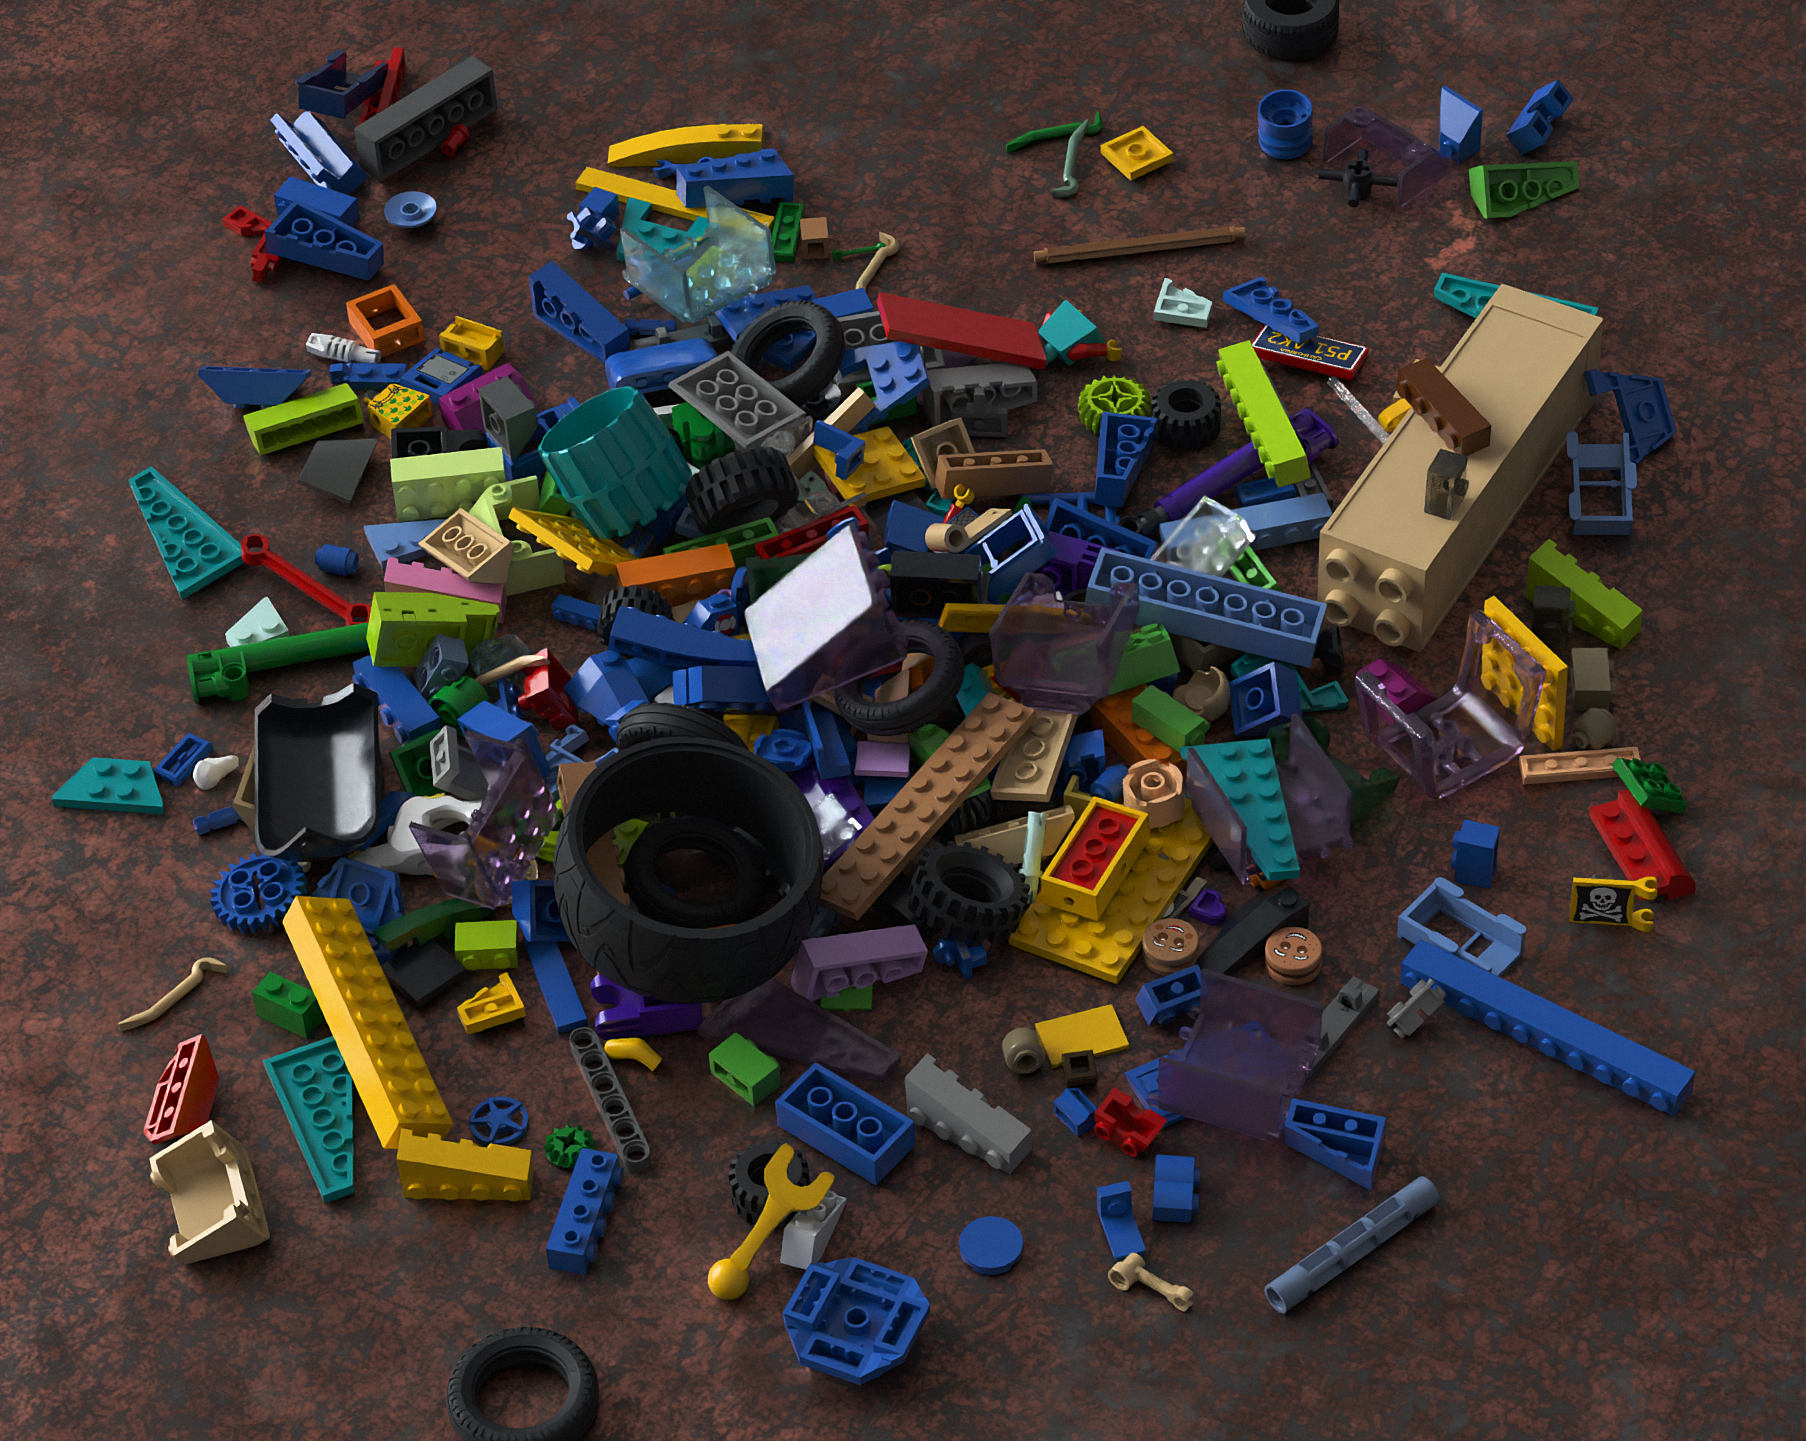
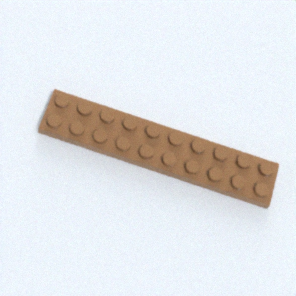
M988 692L825 873L819 904L858 921L1037 720L1036 711Z

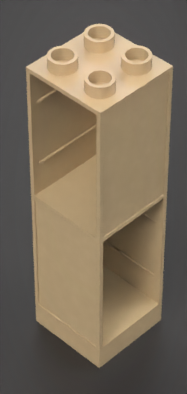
M1505 284L1500 285L1439 368V371L1491 424L1490 446L1460 458L1453 450L1447 447L1445 441L1437 433L1430 429L1429 424L1414 412L1413 407L1409 409L1320 531L1317 601L1327 604L1325 618L1332 624L1337 623L1338 626L1342 627L1349 625L1370 633L1389 646L1401 645L1421 653L1567 443V433L1577 429L1595 403L1596 395L1590 396L1583 372L1592 369L1599 370L1604 318Z

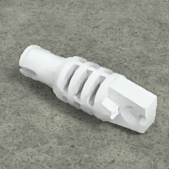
M312 333L306 343L308 352L326 359L345 362L346 364H353L355 362L380 363L381 359L380 350L359 346V343L356 341L332 335Z

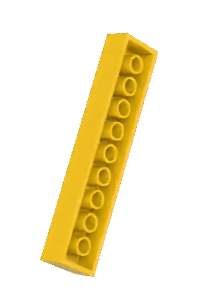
M296 896L282 923L383 1148L398 1149L401 1128L413 1130V1136L425 1138L428 1137V1133L441 1135V1140L444 1141L453 1126V1121L350 899Z

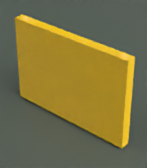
M1112 1004L1035 1023L1036 1031L1041 1038L1043 1048L1052 1068L1062 1066V1054L1093 1049L1094 1057L1129 1049L1128 1040Z

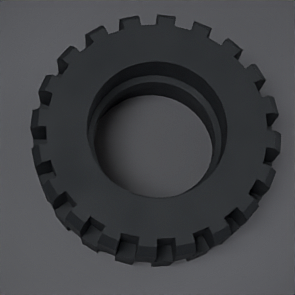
M760 446L754 449L746 448L736 453L726 454L723 458L713 460L708 466H703L688 481L685 495L698 529L703 534L709 535L770 517L772 522L775 523L781 516L788 514L789 509L794 508L796 501H798L799 488L786 456L773 447L763 448Z

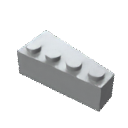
M927 1053L905 1077L907 1117L913 1120L916 1125H923L932 1130L940 1138L957 1144L965 1152L975 1154L984 1159L992 1167L1000 1168L1011 1174L1032 1150V1130L999 1105L995 1109L992 1108L984 1094L976 1088L970 1092L957 1082L959 1079L957 1074L950 1069L946 1073L934 1065L936 1059Z

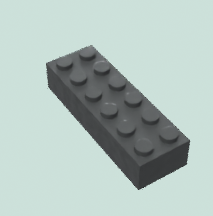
M471 56L355 127L354 131L360 166L366 173L381 182L441 145L450 135V129L453 126L462 124L468 128L496 111L498 108L493 69Z

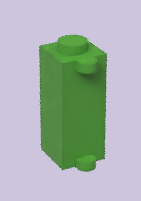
M1150 685L1132 700V721L1179 753L1181 747L1202 745L1204 742L1205 733L1210 729L1211 724L1155 686Z

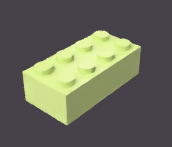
M502 447L390 459L392 487L398 522L450 517L460 508L469 512L488 487L507 482Z

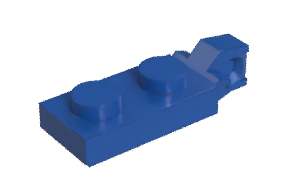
M394 363L331 364L329 374L331 384L347 383L352 390H384L390 384L400 385V377L407 372V365Z

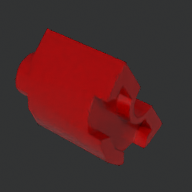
M1114 1087L1095 1111V1122L1097 1125L1094 1131L1102 1140H1109L1120 1147L1126 1155L1136 1157L1139 1152L1145 1151L1168 1120L1150 1108L1148 1110L1138 1108L1134 1104L1132 1097Z

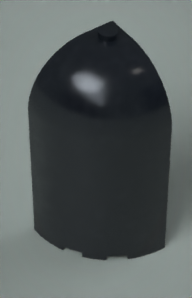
M352 683L335 694L323 696V701L318 703H307V699H291L275 694L267 696L254 709L255 840L258 849L266 856L283 861L319 862L345 855L362 846L373 837L380 822L378 693Z

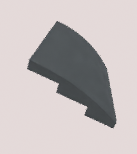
M378 439L317 441L300 475L298 484L350 505L356 488L378 443Z

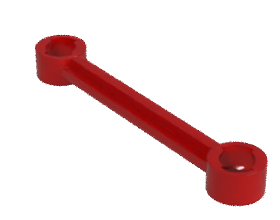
M250 534L241 541L242 559L246 564L266 566L345 619L346 626L369 622L371 613L369 605L363 603L352 605L271 551L269 540L265 536ZM259 547L262 551L249 552V549ZM365 617L367 621L354 622L353 618Z

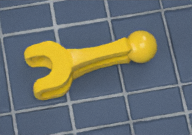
M788 1143L781 1145L764 1169V1181L769 1192L764 1210L745 1241L731 1257L719 1260L711 1267L708 1273V1286L711 1292L723 1300H734L742 1296L749 1285L747 1270L750 1269L757 1252L768 1236L792 1212L810 1211L817 1208L832 1187L835 1175L830 1172H822L808 1186L800 1187L792 1184L788 1179L787 1169L794 1157V1149Z

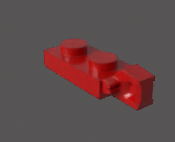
M265 233L254 249L250 263L253 271L252 281L259 283L264 281L268 271L274 272L283 259L281 256L266 253Z

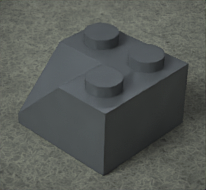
M505 376L479 388L478 391L484 430L499 447H502V451L512 461L518 457L537 429L536 415H538V408L532 399H527L519 384H514L508 376Z

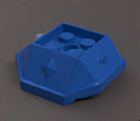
M851 1257L838 1259L826 1264L823 1262L811 1263L782 1315L784 1325L800 1365L862 1385L871 1379H877L883 1373L904 1363L930 1314V1304L926 1297H924L914 1277Z

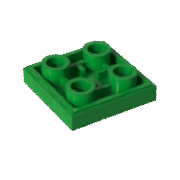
M1617 758L1613 763V768L1640 806L1683 813L1688 807L1687 802L1682 797V790L1671 782L1667 776V769L1660 763H1645L1636 758L1632 760Z

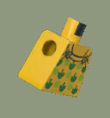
M390 384L380 394L369 390L363 399V403L368 408L371 425L390 440L391 428H419L433 416L429 395L397 384Z

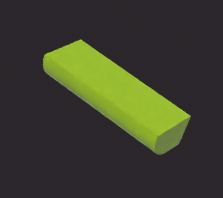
M347 383L243 416L252 443L260 456L364 423L359 399Z

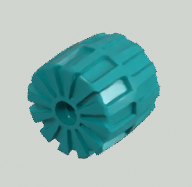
M633 386L614 388L582 403L560 419L546 433L541 445L538 447V453L571 509L592 536H599L601 540H609L617 532L619 537L631 533L635 523L638 521L644 527L657 518L655 510L667 511L679 500V495H683L686 492L687 483L692 477V471L666 425L641 392Z

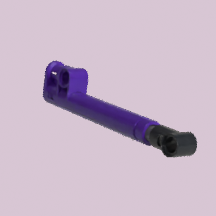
M1304 408L1288 418L1307 455L1309 468L1311 462L1318 458L1322 451L1327 448L1334 449L1339 445L1334 429L1310 409ZM1251 441L1156 501L1153 506L1154 509L1148 508L1137 516H1125L1118 521L1117 525L1149 538L1160 531L1161 523L1182 519L1265 466V463H1261L1258 449L1254 448Z

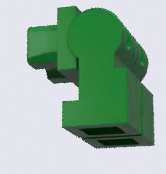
M684 402L672 407L673 429L681 437L680 441L684 446L683 457L685 459L690 458L692 466L700 470L703 466H708L717 458H723L726 454L732 452L736 453V447L732 438L707 417H702V413L691 404Z

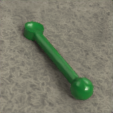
M879 242L876 246L846 251L835 249L832 251V257L834 260H840L843 256L878 251L886 245L883 242Z

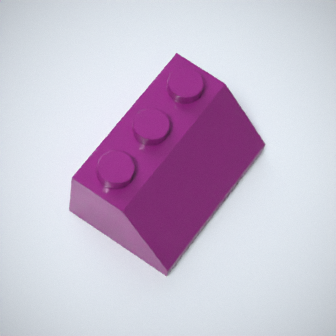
M509 363L439 398L442 421L450 430H480L484 434L487 432L483 426L479 388L508 376L514 384L520 385L528 400L532 399L534 402L535 400L523 377Z

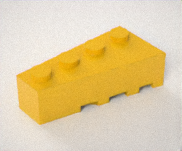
M401 1128L397 1164L404 1198L476 1199L480 1201L487 1199L509 1201L531 1199L534 1176L531 1150L491 1143L487 1148L473 1143V1140L462 1138L460 1143L441 1140V1135L428 1133L427 1138L413 1136V1130Z

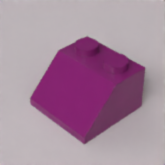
M1377 659L1357 671L1355 696L1392 729L1397 728L1438 703L1439 699L1400 665Z

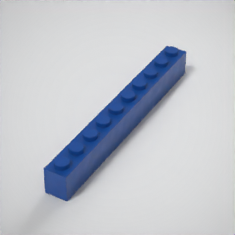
M1420 939L1401 963L1400 983L1406 985L1409 989H1412L1422 979L1427 982L1431 978L1434 983L1430 987L1434 990L1439 986L1447 994L1443 998L1445 1001L1443 1004L1459 1011L1464 1016L1472 1017L1486 1024L1491 1029L1509 1035L1516 1041L1525 1043L1547 1056L1554 1057L1568 1064L1573 1069L1581 1070L1597 1078L1602 1083L1618 1088L1627 1095L1636 1097L1660 1111H1665L1675 1116L1693 1092L1696 1071Z

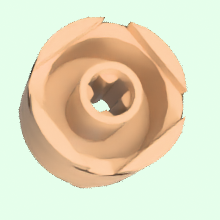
M1156 759L1143 760L1132 765L1128 769L1126 777L1123 778L1124 806L1149 813V830L1179 821L1183 816L1184 809L1183 777L1180 770L1171 763H1169V766L1160 764L1159 760Z

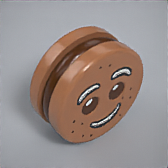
M1286 927L1274 932L1268 938L1265 946V967L1268 974L1276 981L1286 985H1302L1312 981L1317 977L1322 967L1321 941L1314 933L1300 927Z

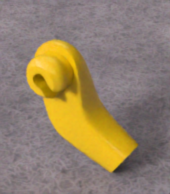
M640 1038L611 1039L604 1045V1051L609 1059H635L652 1071L662 1060Z

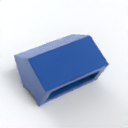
M1065 1088L1062 1095L1053 1101V1113L1077 1137L1094 1128L1096 1124L1095 1111L1098 1107L1079 1088Z

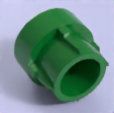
M466 675L451 686L442 687L429 700L428 704L439 716L441 727L444 728L448 725L455 728L457 736L461 737L464 734L457 719L484 700L489 702V696L480 683Z

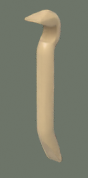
M879 232L880 241L885 243L886 246L876 252L857 281L856 289L864 288L866 292L867 285L885 258L899 250L900 244L897 239L891 235Z
M520 656L477 677L475 680L482 687H485L524 667L550 664V661L543 656Z
M210 957L197 960L192 967V974L149 1010L119 1022L120 1031H126L157 1019L202 981L204 977L202 971L204 969L228 973L226 964Z

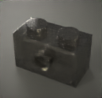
M1440 448L1427 470L1424 513L1450 521L1453 519L1469 487V480H1466L1467 456Z
M1535 585L1531 631L1548 648L1565 649L1566 637L1572 638L1573 620H1568V617H1574L1575 600H1569L1570 588Z

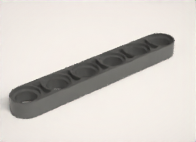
M588 1027L577 1028L569 1037L573 1057L626 1169L633 1172L643 1171L651 1163L650 1148L596 1032ZM580 1039H589L592 1041V1043L586 1047H579L576 1045V1042ZM591 1061L602 1063V1066L597 1069L586 1067ZM602 1083H609L613 1086L611 1090L606 1092L596 1089ZM612 1106L623 1108V1111L619 1114L607 1112ZM625 1128L634 1131L629 1137H621L617 1134ZM635 1151L645 1154L640 1160L628 1158L629 1154Z

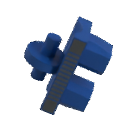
M587 206L579 215L570 212L566 217L574 223V231L570 237L572 238V245L576 250L584 251L588 247L592 248L594 243L607 250L613 246L609 237L617 228L611 219L604 216L595 225L599 216L593 209Z
M950 933L948 941L946 938H940L938 945L933 949L935 960L939 963H946L948 966H952L955 964L954 959H956L963 979L972 977V968L987 964V955L983 945L967 947V945L975 943L973 939L966 938L965 942L958 941V936Z

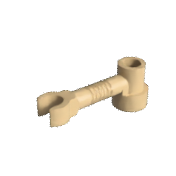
M1130 1253L1123 1262H1117L1108 1272L1110 1282L1120 1290H1128L1134 1282L1140 1281L1166 1296L1169 1302L1173 1303L1180 1311L1185 1312L1193 1304L1188 1300L1194 1294L1189 1288L1178 1285L1173 1286L1143 1269L1145 1261L1137 1253Z

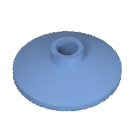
M417 191L404 192L392 197L384 208L387 221L401 228L422 226L432 220L437 211L435 200L430 195Z

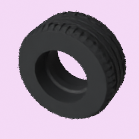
M1243 0L1242 29L1244 37L1254 49L1271 58L1301 60L1316 56L1325 51L1338 35L1339 0Z

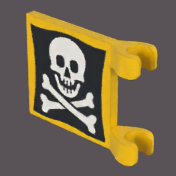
M1573 877L1569 922L1632 926L1643 932H1650L1653 929V921H1650L1653 919V911L1651 909H1641L1633 913L1634 896L1636 894L1644 899L1654 900L1657 897V889H1655L1657 887V879L1655 877H1644L1637 881Z

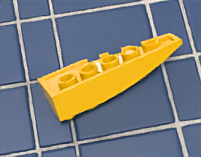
M763 124L703 125L659 131L609 146L608 167L659 166L657 161L662 159L673 164H698V161L704 157L723 159L736 156L737 154L753 153L764 149L766 131Z

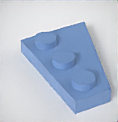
M447 519L364 526V532L382 569H386L388 557L398 558V563H405L430 555L418 543Z

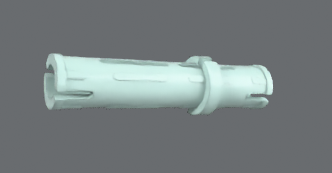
M1028 811L1022 869L1019 868L1018 873H1023L1026 877L1024 884H1029L1030 886L1028 893L1030 897L1027 903L1033 904L1037 898L1039 877L1043 875L1040 867L1048 814Z

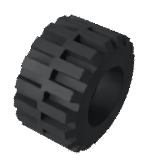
M1178 379L1177 382L1170 381L1166 383V386L1159 387L1158 392L1154 393L1152 400V417L1158 418L1155 438L1158 441L1162 440L1163 445H1170L1172 449L1176 450L1179 448L1184 450H1190V448L1200 449L1202 445L1207 446L1211 444V440H1215L1218 437L1221 429V400L1218 392H1214V388L1211 385L1206 386V383L1202 381L1195 382V379H1189L1188 381Z
M631 585L628 588L621 586L619 590L613 589L603 599L597 635L600 637V643L606 645V649L610 650L608 649L610 634L619 606L635 607L644 613L655 616L663 615L670 620L673 617L672 606L668 604L666 597H660L659 592L656 590L651 591L645 586L640 588L637 585ZM619 652L622 656L627 657V659L635 657Z
M773 1140L772 1143L759 1141L760 1145H748L747 1151L741 1150L736 1154L737 1159H733L730 1164L729 1184L732 1205H734L735 1212L742 1215L744 1221L752 1220L753 1225H756L769 1196L767 1187L759 1186V1184L765 1182L764 1169L781 1147L780 1141ZM796 1149L787 1169V1176L792 1184L803 1187L810 1185L809 1168L806 1158H802V1153ZM792 1212L779 1225H786L787 1220H792L798 1212Z

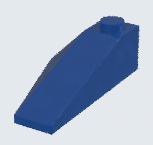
M607 650L589 656L563 687L564 693L576 709L584 714L589 712L597 718V723L602 726L608 725L605 719L632 700H642L646 704L650 703L629 664L619 652L614 650Z

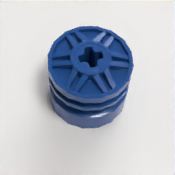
M1282 89L1267 94L1259 102V145L1261 150L1268 156L1288 160L1300 157L1311 148L1313 143V106L1306 95L1295 90Z

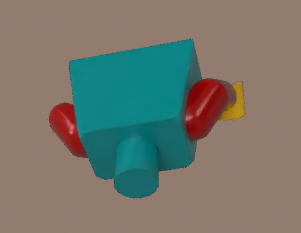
M1067 300L1063 301L1055 311L1046 314L1042 327L1039 329V335L1045 343L1043 347L1047 359L1045 366L1057 356L1066 365H1072L1076 361L1090 357L1105 356L1110 361H1118L1121 358L1122 348H1117L1118 343L1111 339L1106 345L1098 328L1082 314V310H1077Z

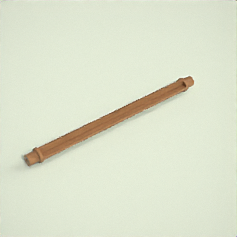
M1229 226L1202 231L1195 230L1143 236L1142 238L1084 243L1074 246L1049 247L1041 251H1034L1033 255L1035 263L1045 262V264L1077 259L1084 260L1221 244L1245 239L1244 227L1234 228Z

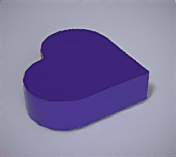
M1214 889L1201 891L1189 908V917L1210 925L1222 924L1226 920L1227 909L1221 903V894Z

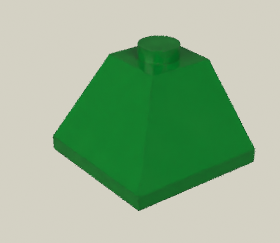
M442 729L429 732L389 752L406 792H413L415 796L431 797L437 793L447 792L433 786L430 742Z

